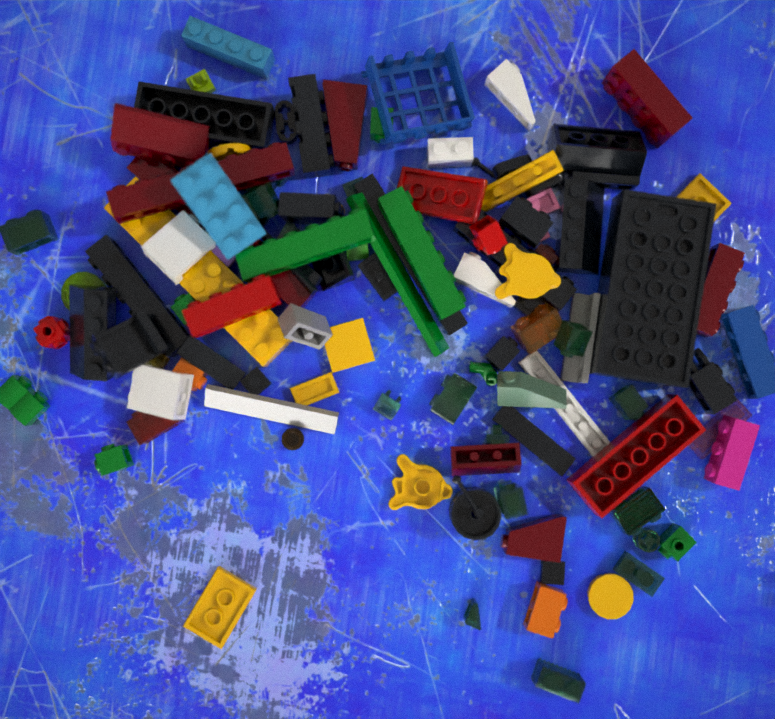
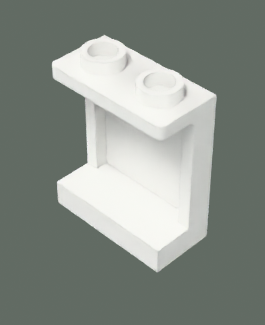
M183 210L141 246L144 254L175 285L183 280L182 275L216 247V243L209 233L199 226L200 223L192 214L188 215Z
M144 364L133 370L127 408L170 420L186 419L194 375Z

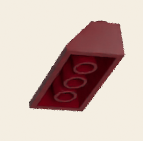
M115 103L110 140L112 150L120 155H131L139 157L144 161L159 162L168 167L184 168L192 166L207 155L209 150V126Z

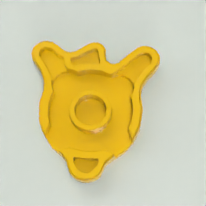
M513 243L505 246L504 254L507 261L500 267L499 273L505 276L507 281L496 288L495 296L497 299H504L511 295L534 299L560 285V276L554 272L551 264L544 257L534 253H524Z
M400 454L397 457L396 462L403 472V476L392 479L395 494L389 500L388 505L390 509L397 510L404 506H412L416 509L424 510L430 509L438 502L449 499L452 496V487L445 482L437 469L426 464L413 463L405 454Z

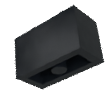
M517 196L498 223L535 248L554 222L550 220L551 217L544 211L538 212L534 209L529 200L523 197L520 199Z

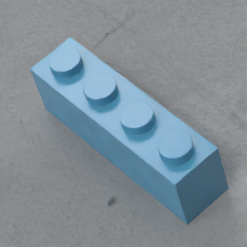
M189 16L181 34L187 47L264 79L268 78L275 62L272 49L192 16Z

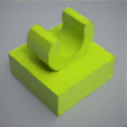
M205 69L186 78L191 90L206 93L217 91Z

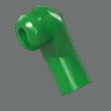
M470 361L469 372L480 373L489 386L497 384L498 374L491 364Z

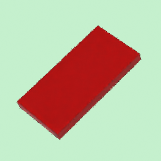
M402 166L397 188L402 186L404 191H409L413 198V203H411L415 211L419 210L422 216L474 224L479 219L488 181L482 178Z

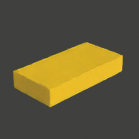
M332 372L290 388L295 403L307 406L340 393Z

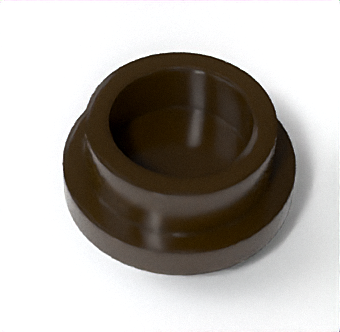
M297 428L287 429L282 435V444L288 450H297L304 443V435Z

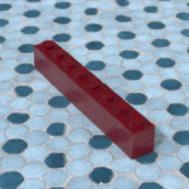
M272 143L268 148L260 150L258 148L250 149L245 154L238 156L232 154L226 156L223 160L217 161L237 191L295 176L286 143ZM190 166L184 167L176 173H162L154 179H139L135 181V184L128 186L117 185L112 190L106 191L113 218L121 224L188 205L170 180Z

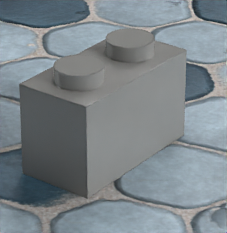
M291 303L278 317L284 338L319 350L333 335L325 316Z

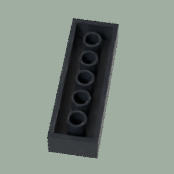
M138 82L134 108L209 126V145L211 146L241 143L250 146L251 149L258 148L260 150L268 148L270 145L275 116L272 103Z

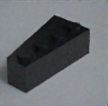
M315 74L289 77L288 81L293 95L291 99L296 117L295 124L298 139L300 140L299 148L305 179L331 175V168L335 166L333 154L328 155L327 149L328 146H331L330 134L325 133L324 125H328L326 111L322 112L321 104L325 103L323 90H318Z

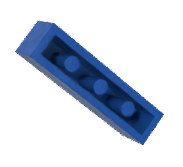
M750 305L722 314L720 319L748 399H758L774 394L775 358L773 353L769 351L767 335L762 330L759 322V312L755 309L754 305Z

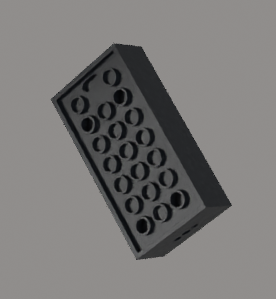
M626 189L612 198L598 293L601 295L589 374L669 387L689 388L716 203Z

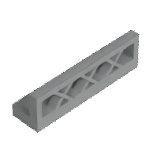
M574 293L572 295L561 381L580 384L588 383L600 293H592L591 295Z

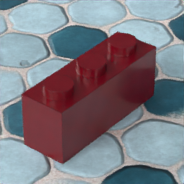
M519 443L451 447L452 476L520 472L522 463Z

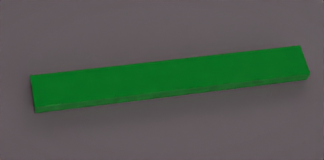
M362 192L351 195L346 199L351 210L366 209L377 238L376 241L370 242L432 354L435 357L442 354L450 347Z

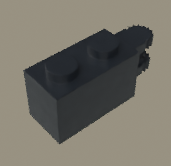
M695 349L694 356L700 366L696 367L692 362L689 388L706 414H716L737 401L734 395L735 390L729 383H726L722 376V369L717 364H714V362H709L701 349Z

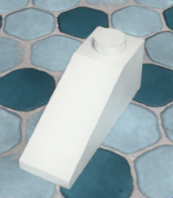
M506 59L487 76L484 85L529 132L536 121L523 77L518 66Z
M464 252L454 273L456 282L509 308L513 307L516 301L512 296L504 299L496 298L495 290L502 283L489 266L481 260V256L473 252H469V254Z

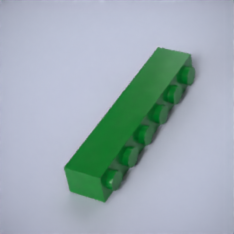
M401 186L379 197L377 205L440 321L465 308L466 298L461 290L456 289L454 282H456L455 277L450 270H446L443 264L445 262L444 256L440 250L436 251L433 245L435 241L429 230L426 231L422 225L424 219L421 213L413 208L411 194L408 190L404 191Z
M354 209L347 216L341 218L340 216L331 217L327 220V223L321 225L311 224L306 226L304 231L298 233L297 231H291L284 234V237L278 240L272 238L263 241V245L246 247L235 255L242 280L251 283L252 279L256 276L265 275V277H271L376 241L377 238L366 209Z

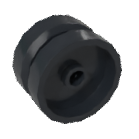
M476 486L465 487L477 507L483 510V516L478 518L471 515L474 509L460 490L450 501L448 508L449 518L456 531L464 538L471 540L486 539L493 535L499 527L502 517L500 505L496 498L485 489Z

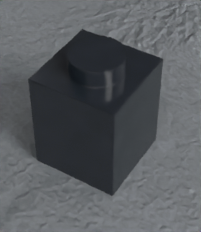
M502 336L483 357L498 371H503L520 350L517 348L518 344L509 336L508 338Z

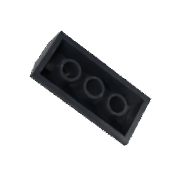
M553 124L551 150L554 149L564 171L572 170L640 177L647 155L640 131Z
M565 178L561 183L554 267L557 269L556 272L599 274L604 187L588 180Z
M70 284V373L84 380L108 381L114 376L107 374L102 365L104 363L100 354L98 356L95 355L90 343L93 334H100L116 326V287Z

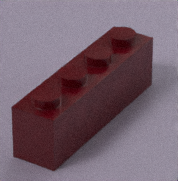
M722 243L711 247L697 335L710 337L718 332L721 324L719 319L728 307L727 299L729 293L736 286L735 278L744 265V260L742 259L745 252Z

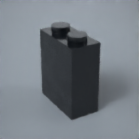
M280 192L278 215L288 224L321 225L327 223V220L331 217H344V207L341 206V202L338 201L336 196L332 194Z

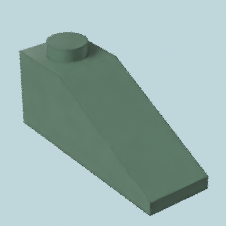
M498 371L497 406L566 409V389L523 372Z

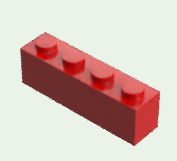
M259 275L254 277L249 284H236L230 288L231 291L224 294L222 292L214 293L209 296L207 301L201 303L198 300L187 305L188 308L182 310L192 337H202L281 305L282 303L272 278Z

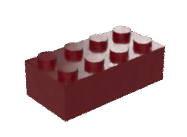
M635 49L613 65L602 81L605 91L616 99L619 108L627 112L632 118L634 126L641 129L646 135L647 141L657 149L693 119Z

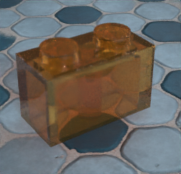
M548 303L539 305L534 309V312L519 318L510 327L519 345L528 354H532L567 331L557 309Z

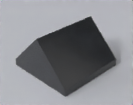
M345 251L312 262L315 271L324 279L320 283L322 291L355 280Z

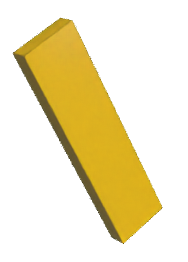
M554 149L487 185L481 209L486 213L563 172L564 169Z

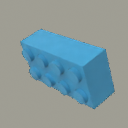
M209 153L170 180L227 260L266 234L265 229L212 153Z

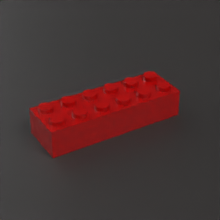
M667 394L567 478L566 481L590 510L598 517L603 518L704 433L706 429L678 395Z

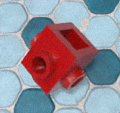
M47 316L38 322V326L33 328L37 334L35 338L42 347L60 349L70 340V326L63 318Z

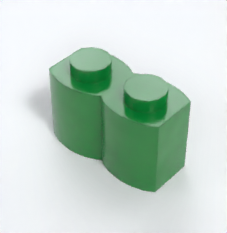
M12 375L0 387V403L24 426L32 425L50 407L47 403L48 398L42 392H36L31 387L32 382L26 376Z

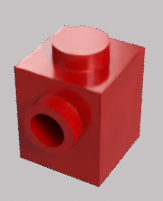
M489 215L469 227L474 236V239H472L474 246L478 251L482 250L487 255L499 252L504 245L508 244L498 221Z

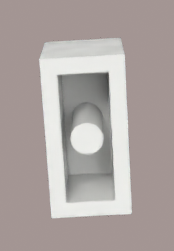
M473 137L428 138L427 168L471 167L474 160Z

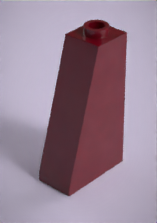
M323 80L335 165L342 171L350 172L352 169L357 170L368 95L367 85Z

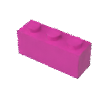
M724 415L718 426L716 441L712 445L709 463L705 467L704 479L714 484L740 490L760 425Z

